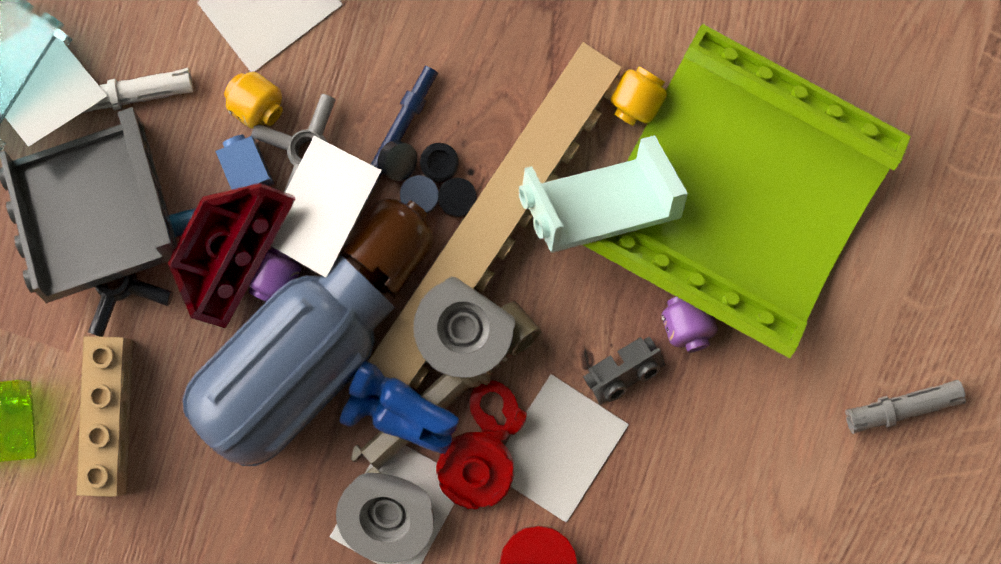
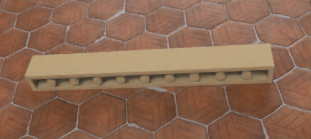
M583 42L369 359L368 362L376 365L385 377L399 379L416 390L419 388L430 371L424 367L427 361L421 355L414 337V318L420 302L432 288L450 277L458 278L481 293L484 291L495 274L489 269L496 258L499 257L502 260L506 258L516 242L511 236L520 225L526 228L533 218L529 208L525 209L519 198V186L523 185L525 168L533 167L541 183L559 178L554 174L561 161L567 165L580 147L575 142L583 129L590 132L602 113L596 109L604 97L610 101L612 94L619 84L618 76L622 69L621 66Z

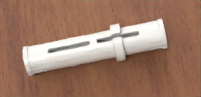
M189 68L118 82L116 79L107 80V84L99 86L108 97L82 113L111 107L113 110L122 109V105L177 94L193 93V83Z

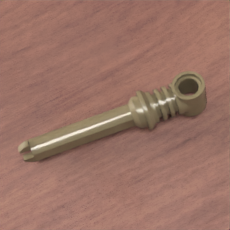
M516 301L509 302L501 307L515 319L512 341L502 359L503 362L509 360L506 356L508 353L511 356L519 355L529 348L541 334V329ZM498 363L495 368L499 369L501 364ZM491 369L474 377H453L443 374L421 396L431 403L446 409L469 387L478 388L482 383L487 386L491 382V375L494 371ZM380 431L364 447L360 448L359 445H355L351 460L356 462L364 455L373 465L366 473L382 474L379 469L410 441Z

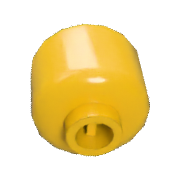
M640 66L636 71L633 69L626 70L619 79V84L610 98L611 103L617 107L614 115L632 126L635 125L637 120L643 123L652 122L667 98V92L663 88L665 81Z
M253 71L236 75L225 89L224 97L226 98L225 105L227 111L251 129L257 125L264 126L267 124L271 126L282 114L283 108L280 106L282 101L281 90L257 72Z

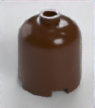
M396 199L377 201L352 227L338 256L342 255L346 260L350 257L361 267L358 272L384 295L388 292L392 298H395L433 246L432 230L424 220L427 213L411 200L407 204Z

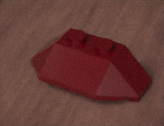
M257 183L201 198L168 261L169 268L192 319L222 328L227 327L296 200L294 195Z

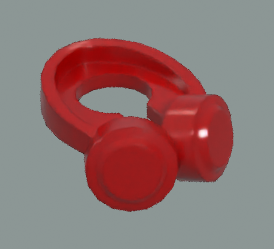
M491 381L487 386L482 383L478 388L475 387L471 393L470 411L475 422L482 429L481 432L503 441L508 438L509 434L515 435L523 428L527 412L519 408L515 396L505 385L497 381ZM495 392L502 397L503 408L501 411L506 418L505 425H498L493 415H488L482 410L480 405L481 399L486 393Z

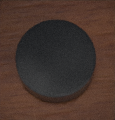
M399 140L388 142L381 149L378 156V167L381 173L395 181H402L410 177L417 166V153L411 145Z
M434 143L426 147L422 152L420 166L426 177L430 178L433 182L441 183L455 176L458 171L459 160L456 151L451 146L445 143Z
M463 178L447 180L441 186L438 193L441 209L452 217L466 216L477 200L474 186Z

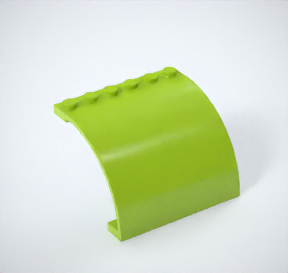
M701 24L666 89L667 98L653 121L646 125L627 160L631 161L637 158L642 138L655 135L688 193L682 217L586 243L583 246L780 354L791 358L797 350L814 304L843 247L889 170H895L901 162L911 136L712 28Z

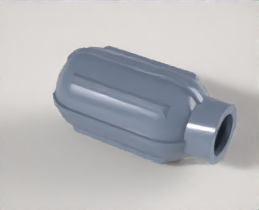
M342 255L335 260L327 277L322 275L319 277L303 276L289 281L277 290L193 376L186 386L182 399L185 416L200 438L226 460L238 463L241 466H257L268 462L279 454L356 375L362 363L367 361L371 355L374 345L373 329L395 307Z

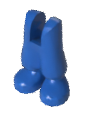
M364 361L351 383L349 389L351 396L342 411L339 422L347 427L356 425L365 416L373 417L374 427L379 431L405 439L428 450L445 454L450 447L452 441L451 434L456 431L459 418L453 413L426 400L399 379L385 377L376 365Z

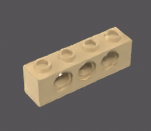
M83 336L77 496L116 497L126 495L132 339Z

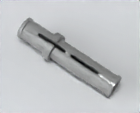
M954 380L943 385L922 389L898 397L889 398L888 396L878 398L877 402L869 405L845 410L846 421L852 434L882 425L888 428L895 426L897 421L927 414L950 406L965 404L966 399L964 397L966 395L961 382Z

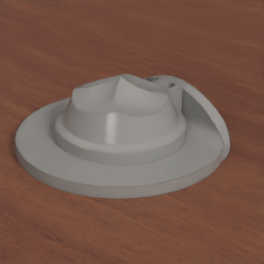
M450 277L432 288L420 302L414 318V337L421 355L436 370L453 377H474L491 370L503 359L512 341L515 319L511 314L458 278Z
M380 473L362 474L344 490L337 505L336 520L343 539L355 552L373 561L397 563L408 560L425 548L433 532L434 512L429 495L416 484L396 476Z

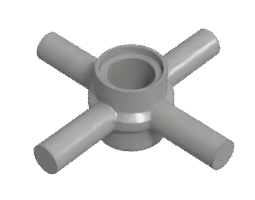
M321 94L309 128L301 130L293 136L263 125L254 126L251 134L254 139L286 150L290 162L294 165L284 192H286L302 161L298 155L300 146L305 142L312 141L314 136L327 142L323 132L336 101L335 98Z

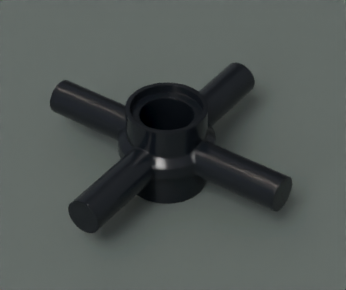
M136 273L125 276L123 284L115 290L109 289L108 282L95 286L101 298L88 333L103 337L116 301L125 300L133 294L169 306L173 298V292L137 280Z

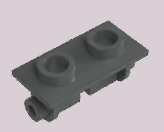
M639 337L617 351L624 362L620 366H617L610 355L587 369L589 373L584 375L583 378L589 388L592 389L599 405L606 401L611 402L619 399L626 393L627 388L640 380H650L659 373L661 367L665 366L659 347L656 348L650 337L644 340Z

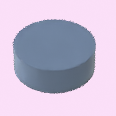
M417 175L410 177L403 183L400 190V200L404 204L411 200L428 214L436 207L439 192L436 184L430 178Z

